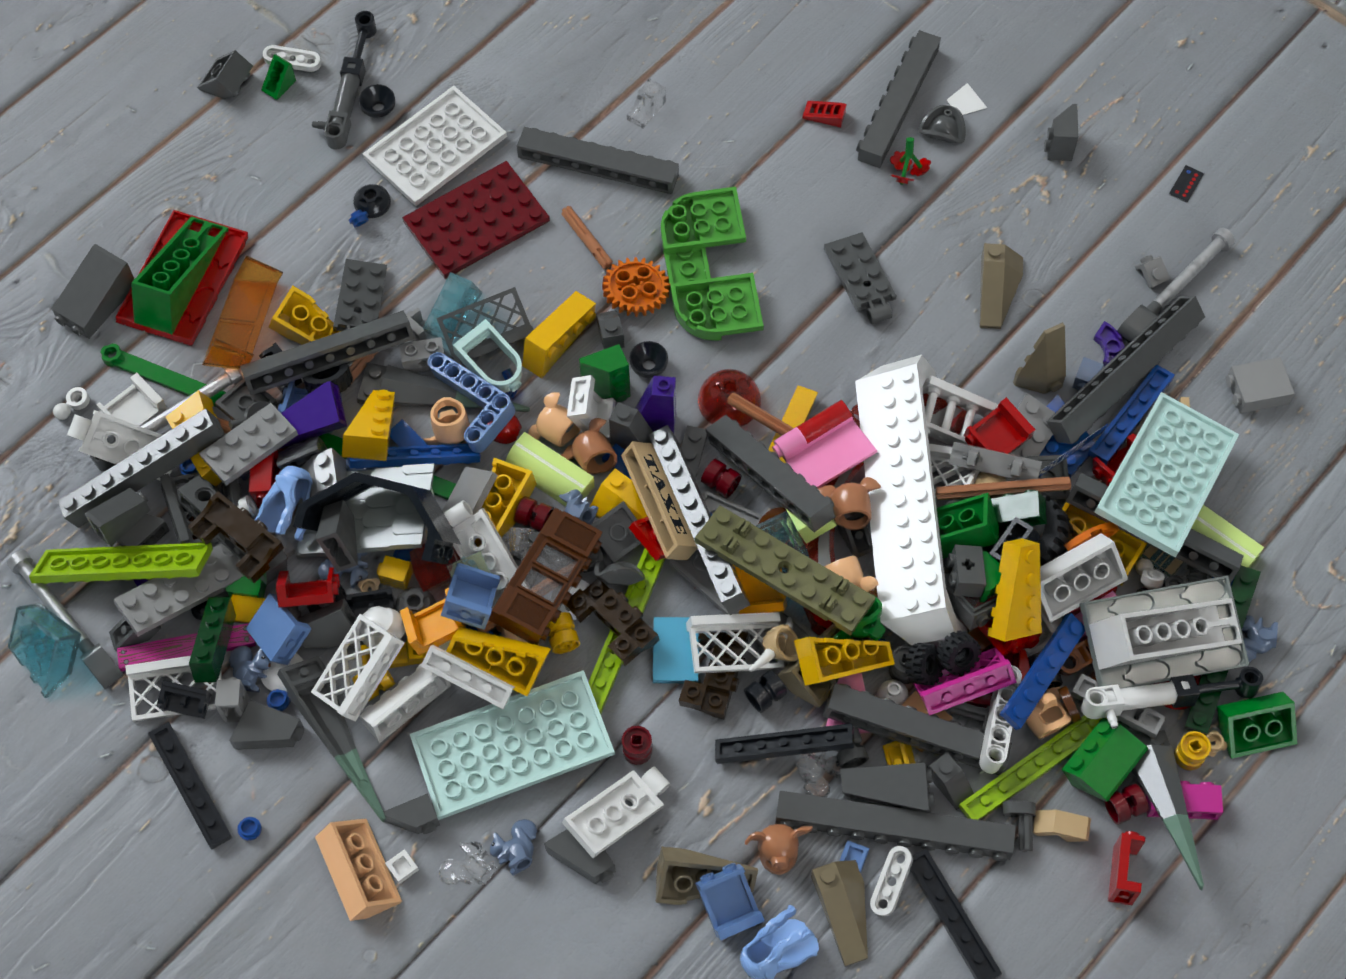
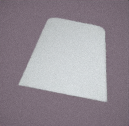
M968 83L947 99L948 103L958 108L962 115L987 108Z

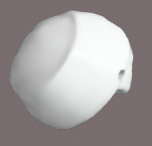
M375 606L362 614L400 640L403 637L405 628L401 614L392 608ZM365 622L359 629V635L368 633ZM383 634L374 636L375 646L379 645L384 637ZM369 639L362 640L369 647Z

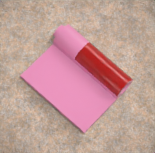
M839 400L774 440L775 445L772 447L778 457H783L795 473L803 475L806 482L810 485H815L817 488L824 486L877 453L876 448L854 422L850 410L842 400Z

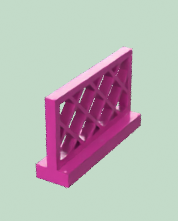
M995 647L982 652L978 656L980 658L979 662H975L976 666L974 668L971 667L970 672H964L962 677L951 674L944 668L942 670V677H939L941 685H936L937 683L935 685L913 683L930 716L1017 683L1010 661L1006 660Z

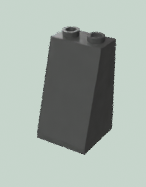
M94 244L52 307L56 322L61 326L67 325L76 335H83L90 339L129 293L134 277L128 263Z

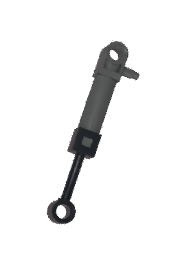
M361 11L355 16V24L359 36L353 58L344 57L340 70L341 80L333 110L329 111L326 122H312L313 128L324 130L327 144L331 149H341L347 143L351 128L350 117L358 88L362 86L366 72L361 55L366 38L373 37L377 32L374 15L370 11Z

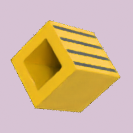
M385 555L383 562H380L377 568L380 583L402 590L407 589L413 574L411 562Z

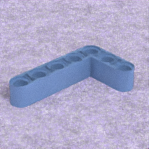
M433 353L429 356L427 363L434 376L484 408L464 432V439L470 449L475 453L483 452L515 414V407L510 397L443 353Z

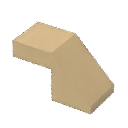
M1056 809L1036 810L1033 833L1036 836L1058 835L1067 842L1088 841L1091 818Z

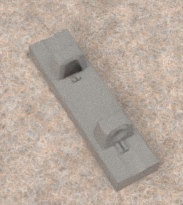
M954 442L949 464L1017 480L1039 479L1042 461Z
M1081 674L1071 692V696L1083 702L1087 690L1092 687H1098V681ZM1148 707L1124 710L1120 716H1116L1119 721L1129 725V728L1140 731L1154 739L1166 719V716Z

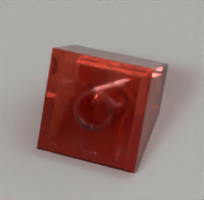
M425 543L422 544L421 548H415L410 551L413 573L423 592L432 591L452 580L450 574L453 568L452 564L461 560L454 547L453 556L449 560L448 565L422 560Z

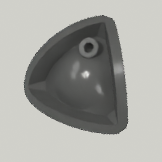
M936 106L925 115L918 128L919 133L933 139L949 143H963L965 141V121L960 110L954 106Z
M602 560L595 563L594 574L602 582L632 585L646 579L643 572L637 566L628 562H619L608 566Z

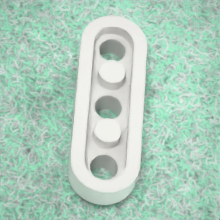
M277 45L267 46L263 50V58L268 65L271 64L274 54H277L290 62L294 70L314 72L321 67L320 56L313 51Z
M896 846L890 850L872 895L870 906L873 912L879 916H889L895 910L912 866V853L903 846ZM900 855L905 856L903 863H898L897 861ZM891 878H896V884L894 886L889 885V880ZM887 900V907L882 909L880 907L881 901Z

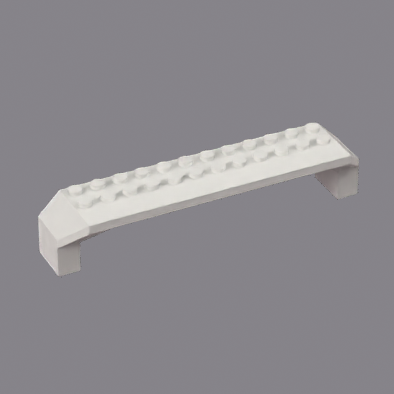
M918 355L880 366L855 382L860 429L877 450L876 454L864 460L865 478L871 477L881 485V488L868 492L871 503L872 519L870 520L875 575L879 584L877 586V595L882 603L880 622L911 646L917 643H929L941 648V641L944 642L947 635L950 637L952 632H968L967 628L956 618L945 584L923 394L927 392L922 390L925 380L930 376L936 377V372L923 355Z

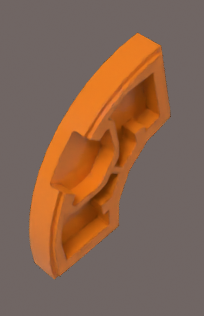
M1112 522L1097 525L1077 535L1064 546L1070 551L1101 533L1111 538L1119 531V527Z

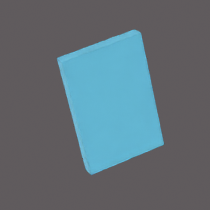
M654 617L653 630L658 634L660 640L653 646V683L684 684L685 680L698 683V673H694L690 635L686 628V622L690 617ZM696 633V641H697V642H698L699 633Z

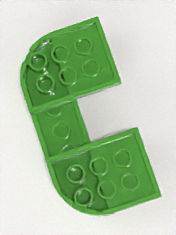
M736 187L692 192L674 200L673 205L668 210H665L662 216L661 241L667 275L669 277L673 309L679 324L690 334L711 341L722 340V336L764 330L754 274L746 273L711 278L705 248L746 242Z

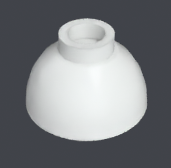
M894 679L883 682L876 694L878 698L891 699L899 705H902L909 697L906 686Z

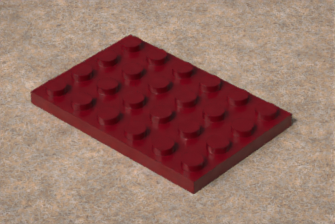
M507 161L402 217L406 227L444 279L449 278L550 221L549 215Z

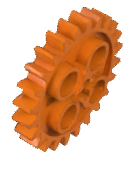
M637 257L632 262L629 258H626V263L618 260V266L612 264L611 270L607 269L606 276H603V297H607V304L612 303V309L619 307V313H622L624 310L627 311V316L631 312H634L635 317H638L639 312L646 316V311L648 310L653 314L654 309L660 310L661 304H666V298H669L670 283L669 277L665 276L666 271H660V265L653 267V261H650L648 264L645 263V258L641 262L638 261Z

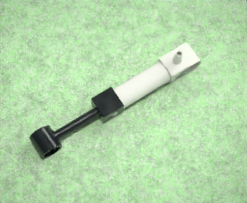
M1246 667L1241 670L1239 677H1236L1235 680L1197 685L1193 675L1171 677L1170 681L1166 683L1121 689L1118 684L1092 687L1085 694L1081 711L1083 715L1090 719L1107 717L1111 728L1115 729L1119 726L1116 716H1120L1124 710L1172 704L1173 708L1195 706L1200 694L1233 689L1242 698H1254L1263 682V674L1257 668Z

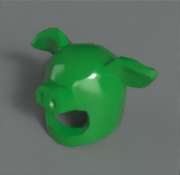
M877 597L875 598V602L851 635L841 630L833 638L843 640L852 637L859 640L871 638L874 641H878L886 631L880 623V616L882 615V603Z

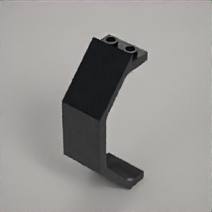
M354 472L298 505L293 527L318 531L324 506L340 500L346 502L375 486L408 495L427 526L428 535L422 560L448 565L454 552L453 543L461 544L430 490Z

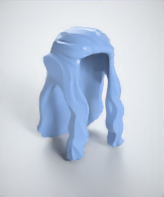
M287 466L276 475L275 483L263 498L255 521L260 520L267 526L268 532L284 535L286 529L291 524L292 515L299 500L302 498L304 502L310 498L313 484L310 473L296 466ZM297 528L295 540H303L306 529Z
M788 905L786 910L772 918L765 927L758 931L755 938L743 947L740 954V963L750 978L774 979L776 973L797 967L808 958L818 955L819 943L813 932L806 927L804 922L797 919H789L796 914L794 906Z

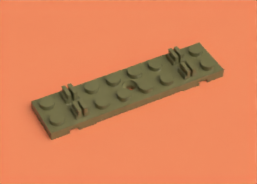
M719 505L695 537V543L709 551L713 550L718 553L717 556L772 587L822 619L830 620L835 623L837 628L849 635L854 632L875 602V596ZM783 567L787 568L788 572L782 573L780 569Z

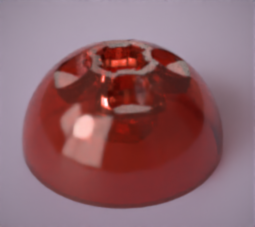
M723 369L711 374L703 382L698 393V407L701 414L711 424L725 415L731 420H736L741 427L748 424L753 418L728 404L727 400L731 393H736L760 408L761 395L755 381L746 373L736 369Z

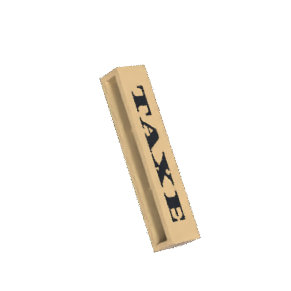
M632 441L621 456L665 558L687 561L698 548L652 443Z

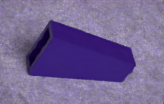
M653 376L635 407L653 432L668 425L672 432L675 433L676 377Z
M328 381L281 413L297 430L298 435L279 449L305 441L308 438L347 427L337 385Z

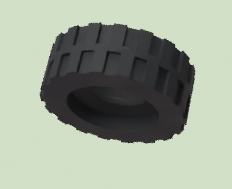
M344 363L303 377V381L308 394L328 381L337 385L341 394V392L346 391L351 386L353 377L348 363Z

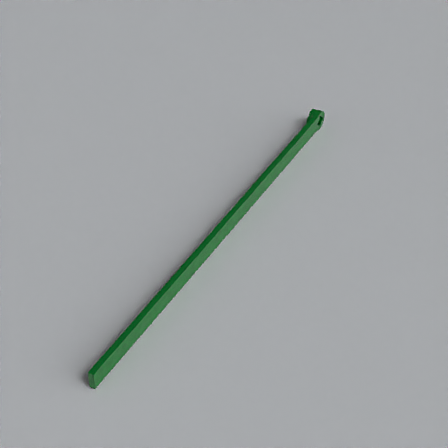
M114 343L104 346L100 351L102 360L107 366L117 367L132 374L138 373L144 379L187 396L207 385L124 352ZM114 352H116V355L114 357H108L109 354L112 355L114 354ZM220 391L210 398L213 401L214 407H216L215 402L226 393L225 391ZM330 433L319 436L325 442L327 449L333 448L342 456V438ZM434 475L432 484L434 495L448 500L456 484Z

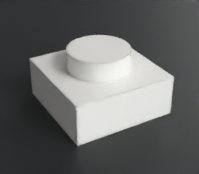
M405 849L385 863L399 884L419 871L417 865Z

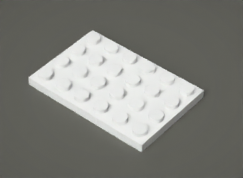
M452 86L365 151L363 158L412 204L418 206L507 137V132L460 90Z

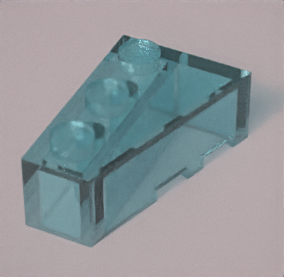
M450 272L423 329L432 336L442 337V340L445 341L436 318L476 303L482 295V291L472 281ZM471 310L465 311L462 320H466ZM461 313L455 315V317L460 318ZM452 318L443 320L445 328L454 332L458 321ZM460 323L458 330L456 332L457 334L463 323Z

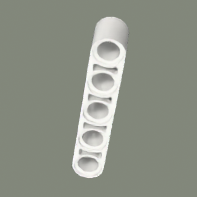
M1012 666L1017 683L996 690L992 694L979 760L981 769L989 774L996 773L1007 758L1012 726L1000 713L1021 683V671L1015 666Z

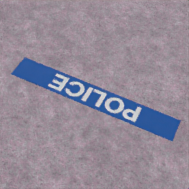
M1108 423L1040 471L1039 477L1099 436Z

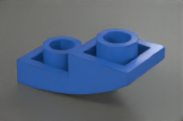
M403 419L391 429L390 438L397 446L427 445Z

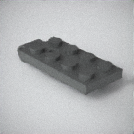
M863 232L824 244V250L856 312L866 309L867 317L871 324L892 318V310L888 302L895 300L897 295ZM864 284H870L871 286L865 287Z
M352 259L345 260L333 330L344 331L379 319L387 265ZM355 310H360V311H362V312H361V313H355L354 311H355Z

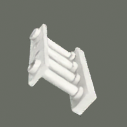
M934 376L927 378L922 386V390L929 395L925 407L928 436L953 446L954 442L967 444L963 435L966 428L972 426L975 414L985 417L999 405ZM937 397L946 400L948 403L942 427L930 423ZM956 405L965 408L967 411L961 435L950 431Z
M451 640L439 645V647L433 644L429 647L421 664L422 668L502 709L505 708L511 696L517 695L518 692L514 690V686L446 652Z

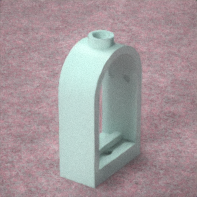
M486 319L453 344L454 354L471 372L502 392H515L522 385L520 382L522 377L520 356ZM489 336L516 365L517 370L508 380H492L467 353Z

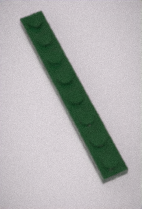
M1242 565L1235 575L1231 586L1241 631L1261 571ZM1228 670L1202 675L1199 685L1225 681ZM1222 691L1200 694L1195 706H1191L1184 729L1201 732L1207 736Z

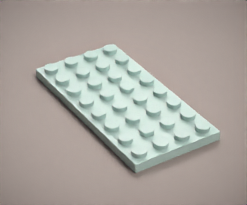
M1161 392L1094 513L1176 557L1239 434Z
M584 670L533 688L528 696L521 693L511 696L504 709L490 704L410 734L438 820L615 755Z

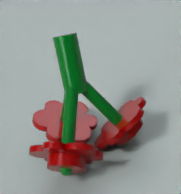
M912 137L906 138L905 151L901 153L895 151L894 155L890 157V162L894 165V168L902 170L901 176L891 175L897 178L896 182H899L900 185L914 181V179L906 178V173L910 169L912 160L915 163L910 170L911 175H924L930 169V160L926 158L918 160L913 154L914 138Z

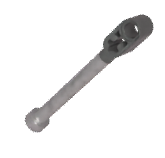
M1219 228L1212 235V242L1147 307L1140 305L1121 324L1117 332L1129 342L1134 340L1158 317L1157 314L1221 250H1228L1235 243L1234 235L1226 228Z
M232 363L223 369L225 374L205 385L199 391L211 398L231 384L235 386L243 377ZM193 394L140 427L157 432L169 424L165 417ZM113 435L107 438V442L110 444L116 441ZM90 455L96 467L101 471H106L116 465Z
M25 550L15 552L9 557L7 565L15 574L20 573L70 636L83 653L80 656L81 660L102 687L106 689L124 676L99 643L94 646L50 588L43 583H31L29 575L34 568L32 567L33 559Z

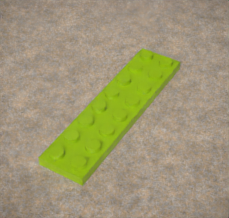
M210 542L208 545L204 543L50 549L44 552L29 578L31 583L43 584L102 580H150L153 578L171 579L174 577L193 578L200 575L213 551V547Z

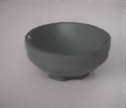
M410 587L401 592L397 597L395 610L400 613V610L408 607L415 614L435 604L436 601L427 589ZM411 597H418L421 599V602L418 606L411 607L408 605V600Z

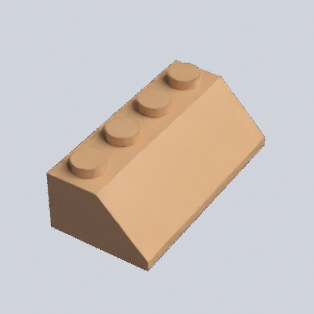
M367 819L330 822L315 836L350 921L370 918L402 902Z

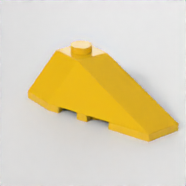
M293 285L272 317L268 327L301 345L341 332L333 330L334 323L329 319V315L318 307L316 301L310 295Z
M615 468L601 483L590 507H598L595 516L601 518L624 501L637 520L647 517L632 480Z

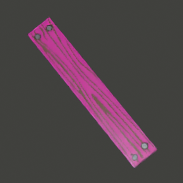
M249 623L233 626L226 652L232 651L238 646H256L255 640L246 630ZM198 633L117 648L119 669L122 672L126 671L125 665L191 656Z

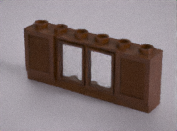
M554 508L492 609L489 621L531 644L538 645L541 640L545 641L551 631L548 628L551 622H557L562 612L559 610L561 605L566 606L572 596L570 593L571 588H577L582 579L580 573L582 570H588L592 562L590 556L592 553H598L602 542L599 540L603 532L565 511Z

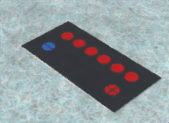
M1185 165L1169 194L1188 202L1204 173Z

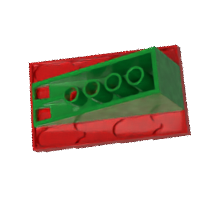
M173 210L141 271L132 281V287L115 316L116 323L192 346L204 326L208 314L217 301L221 289L234 269L235 262L246 245L248 232Z

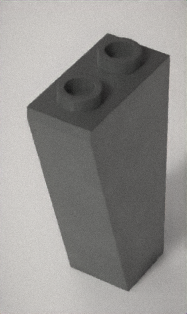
M926 763L841 769L842 793L845 796L931 813V807L935 806L934 793L929 792V783H933L932 769H928Z

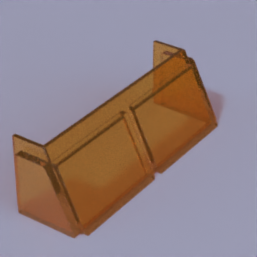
M247 255L245 256L230 287L202 365L240 369L241 365L251 362L275 288L283 274L282 271Z

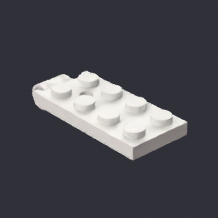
M96 410L93 411L92 420L75 414L67 433L68 436L83 441L78 451L113 464L121 462L162 436V434ZM109 435H113L116 438L113 444L107 442Z
M462 500L444 512L449 524L454 527L452 529L461 543H453V547L460 559H464L462 562L468 560L465 558L481 552L489 572L501 577L493 600V609L518 569V566L485 509L482 508L473 515L468 503ZM477 538H480L482 541V544L479 547L475 545V540ZM472 559L467 561L471 567L477 565ZM524 580L521 586L530 590L531 588L527 581Z
M655 766L649 769L642 778L633 770L565 817L562 824L589 855L594 858L661 810L664 804L657 796L665 792L671 784ZM625 801H631L633 806H628Z

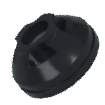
M371 85L361 92L359 105L366 115L376 118L383 117L394 109L395 95L385 85ZM376 104L384 105V108L380 111L373 109Z
M377 184L365 185L358 189L354 195L353 204L355 210L367 211L368 218H377L384 215L391 205L389 193L384 187ZM373 191L376 193V196L368 199L365 197V194Z
M641 342L630 353L631 368L641 377L652 378L653 376H658L667 367L668 353L657 342ZM646 361H652L655 363V367L645 369L643 364Z

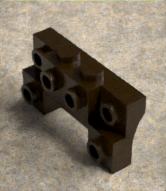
M217 491L188 528L205 545H208L220 533L242 550L246 555L235 566L241 574L255 584L270 568L269 563L284 549V546L279 539L267 531L268 528L263 522L253 520L251 518L252 515L244 507L239 509Z
M597 578L584 591L581 589L577 590L571 596L565 609L568 612L571 611L580 623L594 611L595 615L617 636L608 645V648L626 666L640 653L652 648L660 639L658 634L643 621L642 617L644 615L636 606L631 607L628 604V599L622 592L617 593Z
M742 631L738 637L747 643L749 639L748 632ZM720 632L716 636L726 646L733 639L726 632ZM699 633L698 642L701 645H706L710 638L704 633ZM735 640L728 647L737 656H740L745 650ZM713 641L709 645V647L714 648L712 654L717 658L723 649ZM726 652L719 658L726 666L732 665L735 662V659ZM739 671L706 673L703 684L685 680L679 697V705L724 720L732 692H736L738 689L739 679L737 676Z

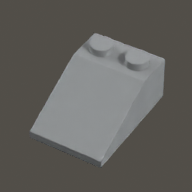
M333 448L313 455L301 467L310 473L313 481L310 498L347 477L345 459ZM302 498L299 500L297 506L295 507V510L292 515L293 520L296 517L298 505L303 502Z

